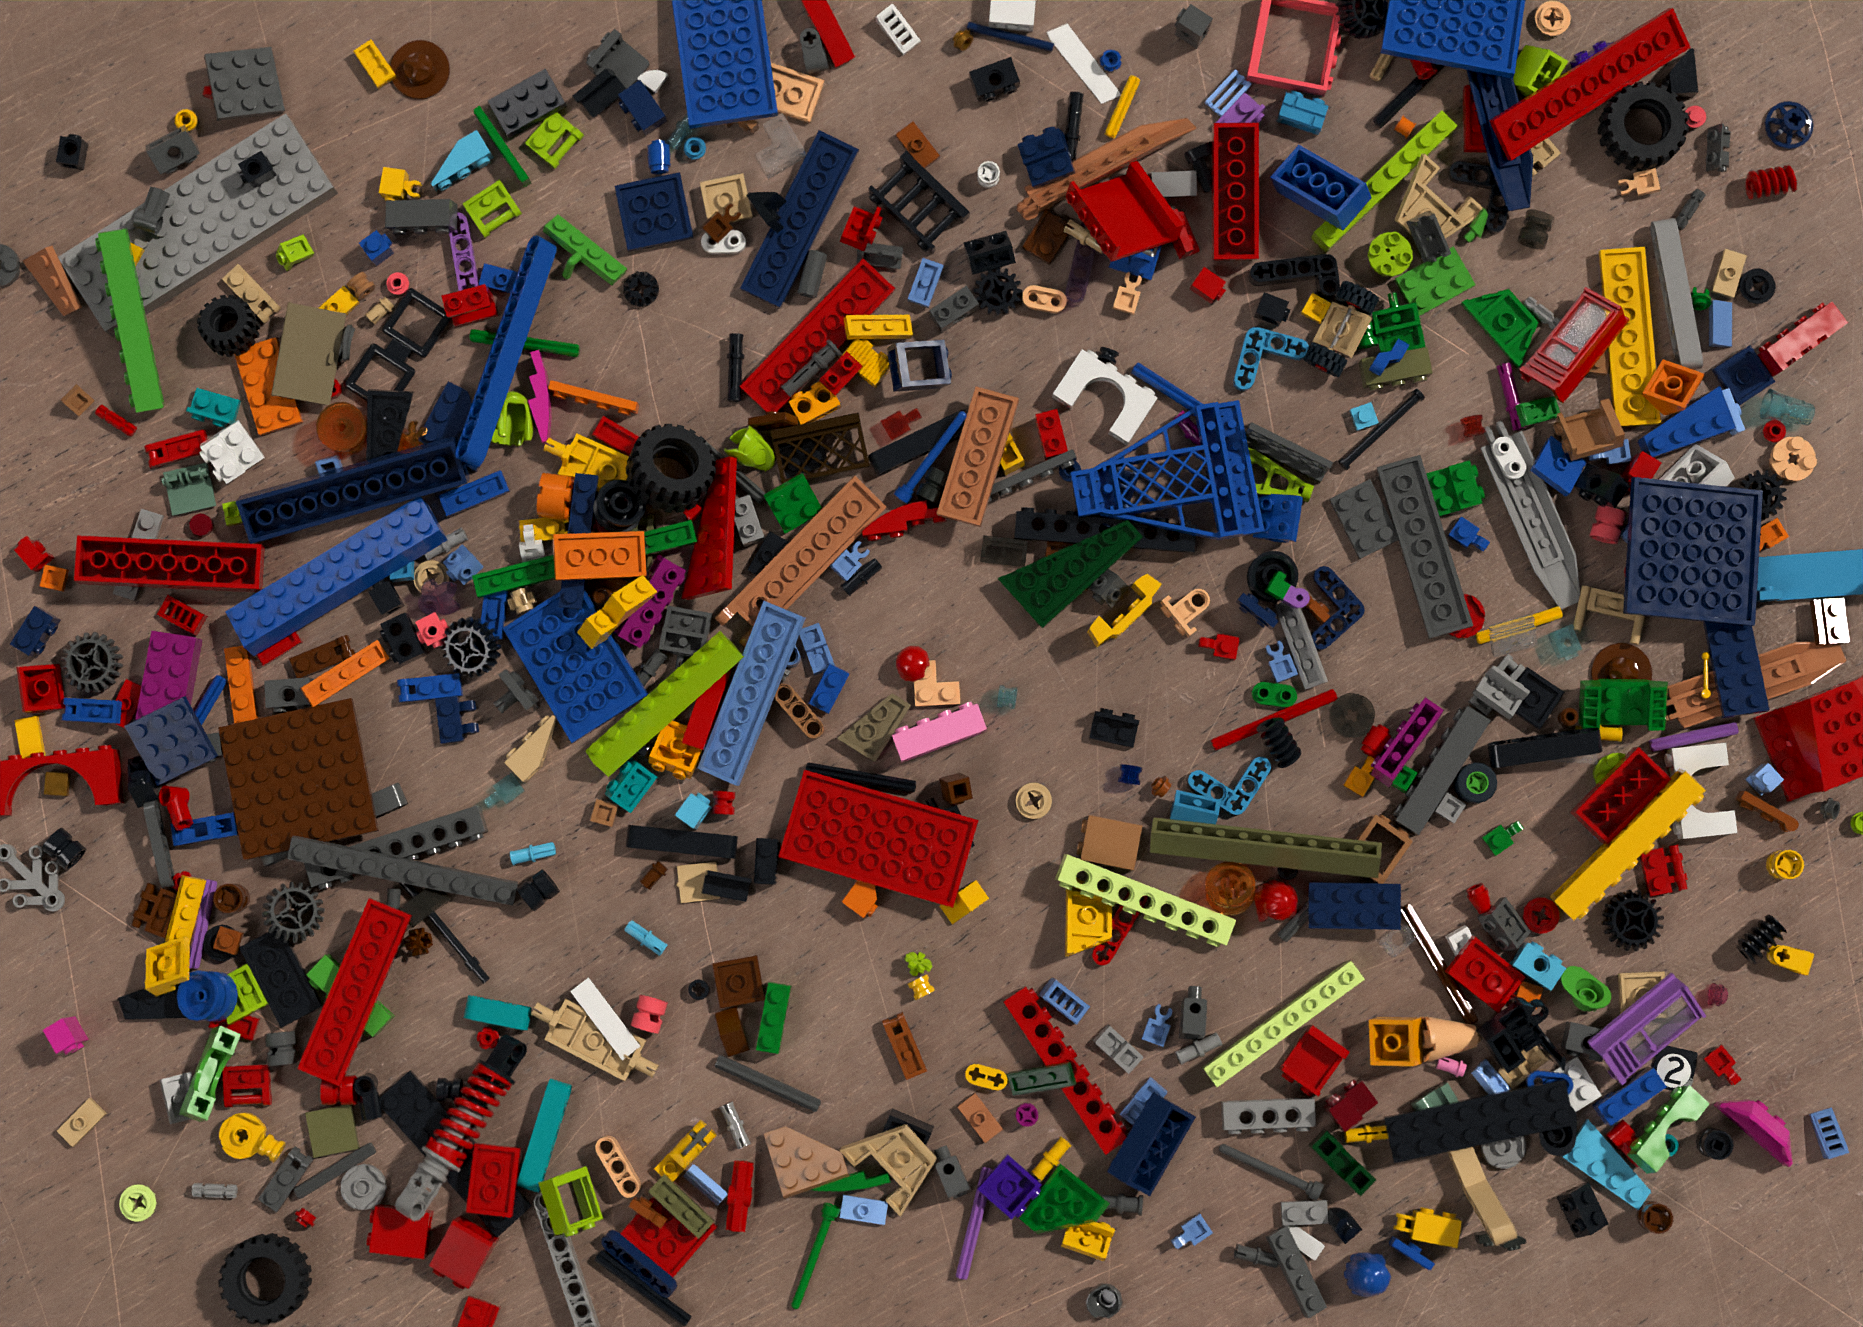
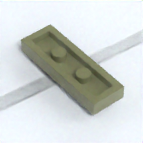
M666 1174L648 1191L698 1239L715 1221Z

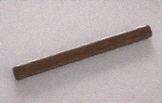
M1411 904L1402 906L1401 915L1464 1022L1466 1024H1474L1478 1017L1456 980L1445 972L1448 967Z

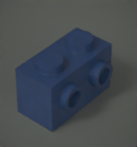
M641 80L618 94L621 101L618 104L625 114L630 113L633 118L631 123L637 132L642 131L646 136L667 122L665 114Z
M34 606L10 645L28 656L37 658L44 651L47 641L56 632L61 620L46 610Z

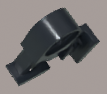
M1539 999L1529 1002L1534 1009L1542 1007L1538 1014L1532 1015L1533 1011H1528L1529 1015L1527 1016L1521 1011L1507 1022L1504 1019L1502 1020V1024L1513 1039H1517L1525 1052L1543 1042L1538 1033L1532 1031L1549 1014L1547 1006Z

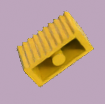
M855 339L846 351L863 366L857 374L876 388L890 371L888 356L883 352L878 354L872 349L873 345L868 340Z

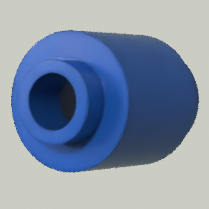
M654 140L652 144L647 146L648 168L651 169L652 174H666L671 167L670 145L665 144L664 140Z

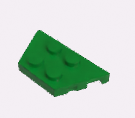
M1510 289L1498 291V293L1482 295L1470 300L1466 299L1461 302L1462 307L1518 368L1523 362L1533 333L1539 323Z

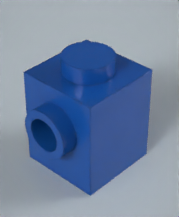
M377 230L359 242L376 266L394 254L390 248L393 243L385 233L381 235Z

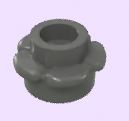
M1833 798L1823 801L1820 807V813L1823 814V818L1826 820L1830 818L1836 819L1840 811V803L1834 801Z

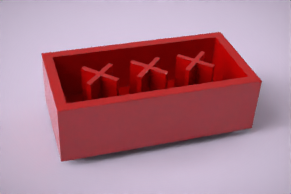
M1633 747L1570 813L1602 844H1609L1664 788L1671 778L1642 749Z

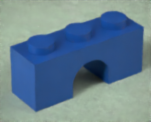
M1647 1066L1629 1079L1630 1082L1623 1088L1613 1093H1608L1592 1104L1604 1124L1613 1125L1667 1087L1654 1068Z

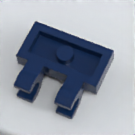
M1242 593L1236 601L1240 605L1239 609L1245 614L1249 612L1258 619L1256 623L1262 628L1266 626L1272 630L1279 622L1276 619V613L1268 607L1263 609L1258 605L1259 600L1252 594L1248 593L1246 595Z
M459 696L435 699L441 744L465 741L464 734L479 732L478 723L462 724L461 712L477 710L476 701L460 702Z

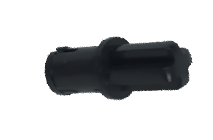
M875 558L872 559L840 586L851 596L864 583L868 584L867 581L882 569L881 564Z

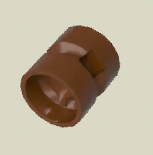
M224 884L216 889L213 901L216 908L221 912L239 913L247 908L250 902V895L248 890L240 884Z
M1646 1201L1637 1210L1636 1217L1639 1225L1650 1232L1662 1234L1672 1227L1673 1214L1667 1206L1661 1203Z

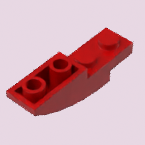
M926 500L898 507L880 516L862 531L863 538H868V541L881 540V536L890 535V538H899L904 536L903 533H908V523H911V526L925 525L924 521L933 520L934 524L947 522V518L937 516L938 508L927 509Z

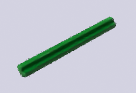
M472 329L469 339L471 342L492 345L496 332ZM530 337L526 338L523 347L524 350H539L540 352L578 357L580 353V346L578 344Z

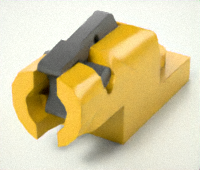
M700 1120L654 1170L661 1176L666 1174L674 1181L717 1136L713 1130L708 1132L704 1128L707 1124Z

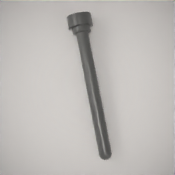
M1221 1144L1219 1146L1221 1153L1305 1191L1304 1193L1308 1195V1198L1315 1201L1318 1200L1324 1184L1318 1181H1304L1228 1145Z

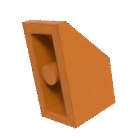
M857 880L842 903L863 918L866 915L871 917L878 907L875 904L878 900L876 886Z

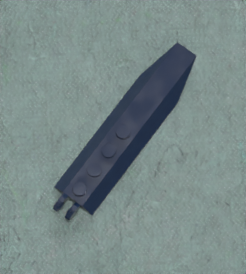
M1466 70L1490 168L1509 212L1530 208L1533 172L1531 149L1513 160H1507L1489 121L1519 102L1514 80L1512 78Z

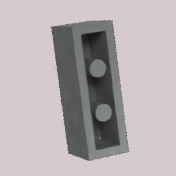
M451 199L386 201L385 227L393 231L395 235H406L407 232L425 235L428 234V231L448 234L449 230H457V203Z

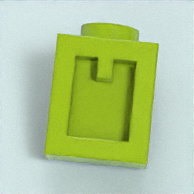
M304 234L280 243L276 252L277 261L281 266H284L286 271L291 270L294 264L309 259L314 255V251Z

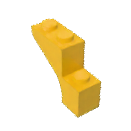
M643 575L613 593L601 610L586 618L577 633L593 649L607 640L623 621L653 598L657 593L656 589Z

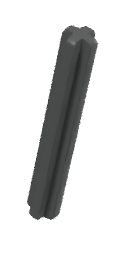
M710 445L713 451L712 455L715 456L716 460L725 458ZM737 469L736 484L757 503H763L765 501L763 495L766 493Z
M367 1143L294 1188L295 1195L299 1199L307 1196L376 1153L374 1145Z

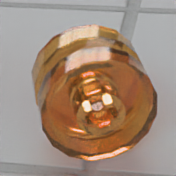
M335 402L328 405L319 414L316 422V431L320 441L333 452L341 455H353L360 452L367 445V416L357 407L346 402Z

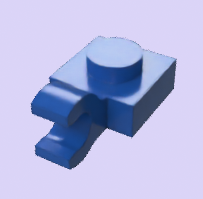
M1462 516L1448 535L1465 548L1471 543L1483 552L1490 543L1485 538L1477 535L1480 528Z

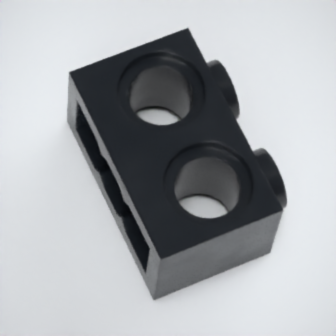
M1006 231L963 243L967 261L973 275L1016 263L1012 244Z
M404 612L380 624L383 629L380 631L384 642H389L392 648L389 653L394 663L398 662L399 665L405 666L427 655L423 644H421L416 635L417 631L409 614ZM400 624L402 632L400 635L394 636L392 629L395 625ZM409 644L412 648L411 654L403 656L401 650L403 646Z

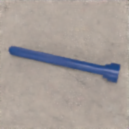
M964 411L958 413L909 481L896 489L894 494L900 500L908 504L914 497L912 495L914 493L913 489L966 419L967 414Z

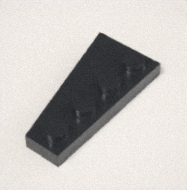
M368 390L366 460L398 451L414 392Z

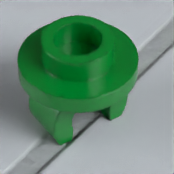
M1694 287L1691 292L1693 309L1702 311L1710 307L1711 297L1709 296V290L1705 289L1704 293H1697V287Z

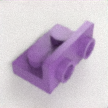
M1244 92L1216 123H1259L1265 116L1263 114L1265 106L1257 104Z

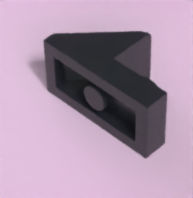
M749 192L746 195L765 223L776 233H779L784 227L779 221L781 216L777 210L786 203V200L777 192Z

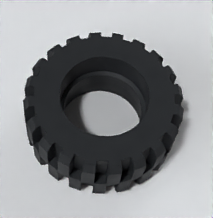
M1640 81L1635 82L1633 86L1627 85L1622 88L1621 92H1617L1604 107V111L1599 118L1601 124L1598 126V134L1602 135L1599 142L1601 147L1606 146L1605 154L1608 158L1612 155L1615 158L1614 163L1618 166L1623 163L1625 164V169L1631 171L1633 168H1637L1638 172L1644 171L1647 168L1657 169L1660 165L1666 164L1686 140L1685 135L1689 131V125L1686 124L1689 120L1688 113H1683L1685 105L1683 101L1678 102L1676 100L1678 95L1674 91L1671 94L1667 92L1668 87L1663 84L1660 87H1656L1655 82L1648 81L1644 85ZM1632 109H1645L1653 113L1660 121L1662 127L1661 139L1652 145H1644L1634 141L1628 135L1624 126V117L1627 112Z
M664 424L663 427L656 425L651 430H645L641 437H638L627 460V481L630 487L633 486V493L636 496H640L643 503L651 504L653 509H664V512L671 513L672 510H675L676 513L684 512L685 508L690 510L696 504H699L707 494L716 474L715 456L712 455L713 451L710 445L706 446V440L702 436L698 437L695 435L696 432L694 430H686L682 425H677V427L672 426V424ZM661 457L674 459L684 466L689 477L685 479L667 477L656 468L653 459Z
M273 1233L268 1235L260 1234L238 1244L231 1253L227 1254L224 1259L225 1264L220 1268L219 1273L222 1274V1278L218 1280L219 1287L223 1288V1292L220 1293L222 1300H227L228 1305L226 1307L229 1311L234 1310L237 1313L235 1317L240 1320L245 1318L247 1323L253 1325L255 1323L268 1325L283 1320L300 1308L303 1300L309 1294L308 1287L312 1284V1278L309 1277V1273L312 1269L311 1265L306 1263L308 1258L306 1253L299 1251L300 1246L296 1242L292 1244L289 1242L290 1238L286 1236L278 1237L277 1234ZM263 1257L276 1261L283 1269L285 1275V1288L277 1298L269 1301L254 1296L246 1283L248 1266L254 1260Z

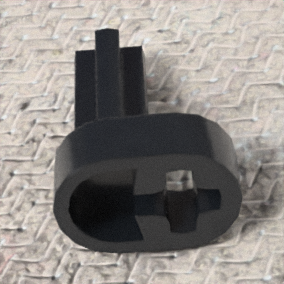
M1212 141L1184 153L1188 165L1192 164L1204 193L1212 191V176L1204 158L1212 155Z

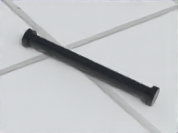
M1415 389L1411 397L1346 457L1338 460L1340 466L1347 471L1350 468L1349 465L1418 401L1425 399L1423 393Z

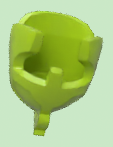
M750 425L731 435L730 440L736 444L739 443V446L736 449L730 450L725 448L724 452L728 456L737 458V462L742 466L755 467L765 472L773 467L775 463L773 450L764 441V438Z

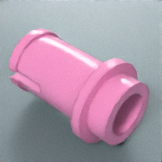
M1444 1057L1438 1059L1436 1069L1455 1074V1077L1458 1078V1076H1464L1467 1064L1463 1063L1462 1060L1458 1062Z

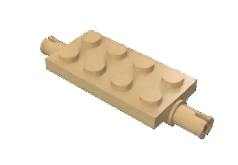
M567 998L560 1010H556V1012L538 1002L534 1008L537 1010H533L531 1016L548 1023L550 1027L544 1040L623 1081L627 1080L631 1070H634V1068L651 1078L656 1073L648 1069V1067L656 1071L659 1065L641 1057V1051L647 1041L646 1039L630 1032L641 1047L629 1056L624 1054L625 1059L622 1060L582 1006Z

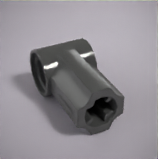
M150 186L142 209H139L135 215L134 228L157 235L163 225L162 215L170 194L162 189Z

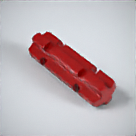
M99 405L96 409L95 415L103 420L105 419L106 422L126 435L132 437L137 431L135 425L110 411L107 407Z

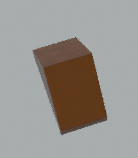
M737 1006L715 1013L719 1035L728 1057L750 1050Z

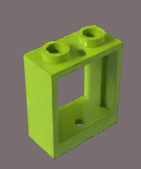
M587 1166L538 1183L555 1236L565 1234V1237L579 1233L578 1228L582 1227V1230L593 1228L596 1226V1221L603 1219ZM572 1181L583 1219L569 1224L558 1186Z

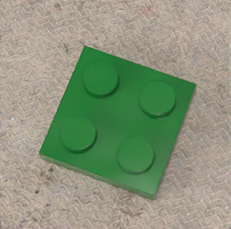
M803 473L763 495L785 534L812 519L822 509Z

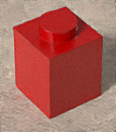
M1204 267L1192 283L1190 290L1212 304L1215 299L1219 301L1226 292V289L1223 288L1226 281Z

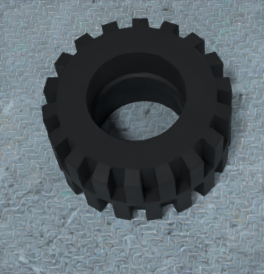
M220 295V299L215 297L211 299L213 302L210 304L207 302L204 305L205 309L199 312L201 317L197 318L199 325L197 328L214 353L217 352L220 356L226 354L227 357H232L233 354L239 356L242 351L245 350L247 352L250 350L248 347L250 345L254 346L256 343L254 339L259 337L260 333L257 330L260 329V324L249 305L242 298H236L235 295H229L228 298L226 295ZM237 320L236 325L231 330L220 332L221 327L226 322Z

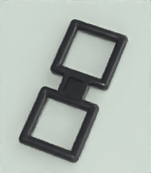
M409 288L382 327L383 333L392 338L386 349L375 343L371 344L346 380L345 388L367 402L368 392L355 383L376 354L404 372V375L394 388L395 391H404L416 372L414 368L406 364L407 360L413 352L422 358L427 357L452 320V317L448 318L443 307L417 290ZM412 299L442 317L423 347L393 329Z

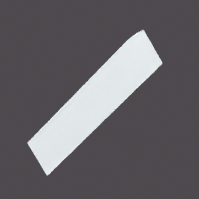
M1068 24L1047 32L1052 43H1054L1101 104L1121 96V93Z

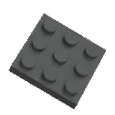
M272 47L204 55L217 121L282 114L285 112Z

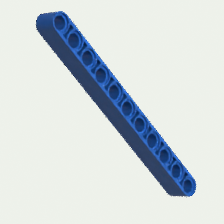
M538 235L533 236L527 244L455 451L457 459L475 468L479 467L486 457L556 255V246Z

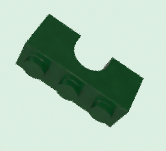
M1323 1129L1308 1144L1360 1197L1376 1181L1327 1130Z

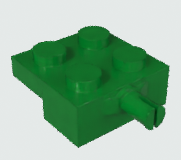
M1396 292L1392 293L1393 299L1391 293L1387 294L1390 307L1372 313L1380 353L1391 351L1398 338L1409 344L1407 350L1426 347L1417 303L1399 305Z

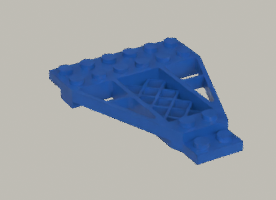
M1239 400L1219 404L1214 402L1196 405L1193 409L1096 467L1070 472L1078 518L1100 514V516L1128 520L1129 522L1215 540L1264 532ZM1190 416H1195L1201 445L1171 450L1167 430ZM1159 435H1163L1166 451L1124 458ZM1188 455L1184 462L1177 458ZM1192 455L1203 462L1198 471L1186 464ZM1166 459L1162 466L1155 462ZM1170 459L1181 465L1175 475L1164 468ZM1148 462L1159 469L1153 479L1142 472ZM1144 463L1140 469L1133 466L1134 464ZM1204 465L1207 478L1199 473ZM1126 466L1137 473L1131 482L1120 476ZM1121 467V469L1117 473L1116 468ZM1183 467L1194 474L1188 484L1177 477ZM1161 471L1172 478L1166 488L1155 481ZM1139 475L1150 482L1144 492L1133 485ZM1196 477L1207 483L1202 493L1190 486ZM1118 480L1127 485L1122 495ZM1174 480L1185 487L1179 497L1168 490ZM1152 484L1163 491L1157 501L1146 494ZM1209 487L1210 494H1204ZM1130 488L1141 495L1135 504L1124 498ZM1187 489L1197 495L1182 498ZM1165 493L1175 499L1159 502ZM1143 497L1151 502V504L1137 506ZM1122 502H1124L1125 504H1127L1129 507H1128V508H1123V503H1122ZM1211 502L1217 533L1185 527L1182 506ZM1176 508L1180 526L1134 515Z

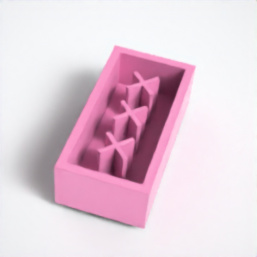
M972 702L960 705L959 711L951 713V710H947L937 714L938 718L932 721L928 717L917 721V726L909 729L908 725L896 729V734L892 735L901 762L909 761L986 732L987 728L978 704L973 705Z

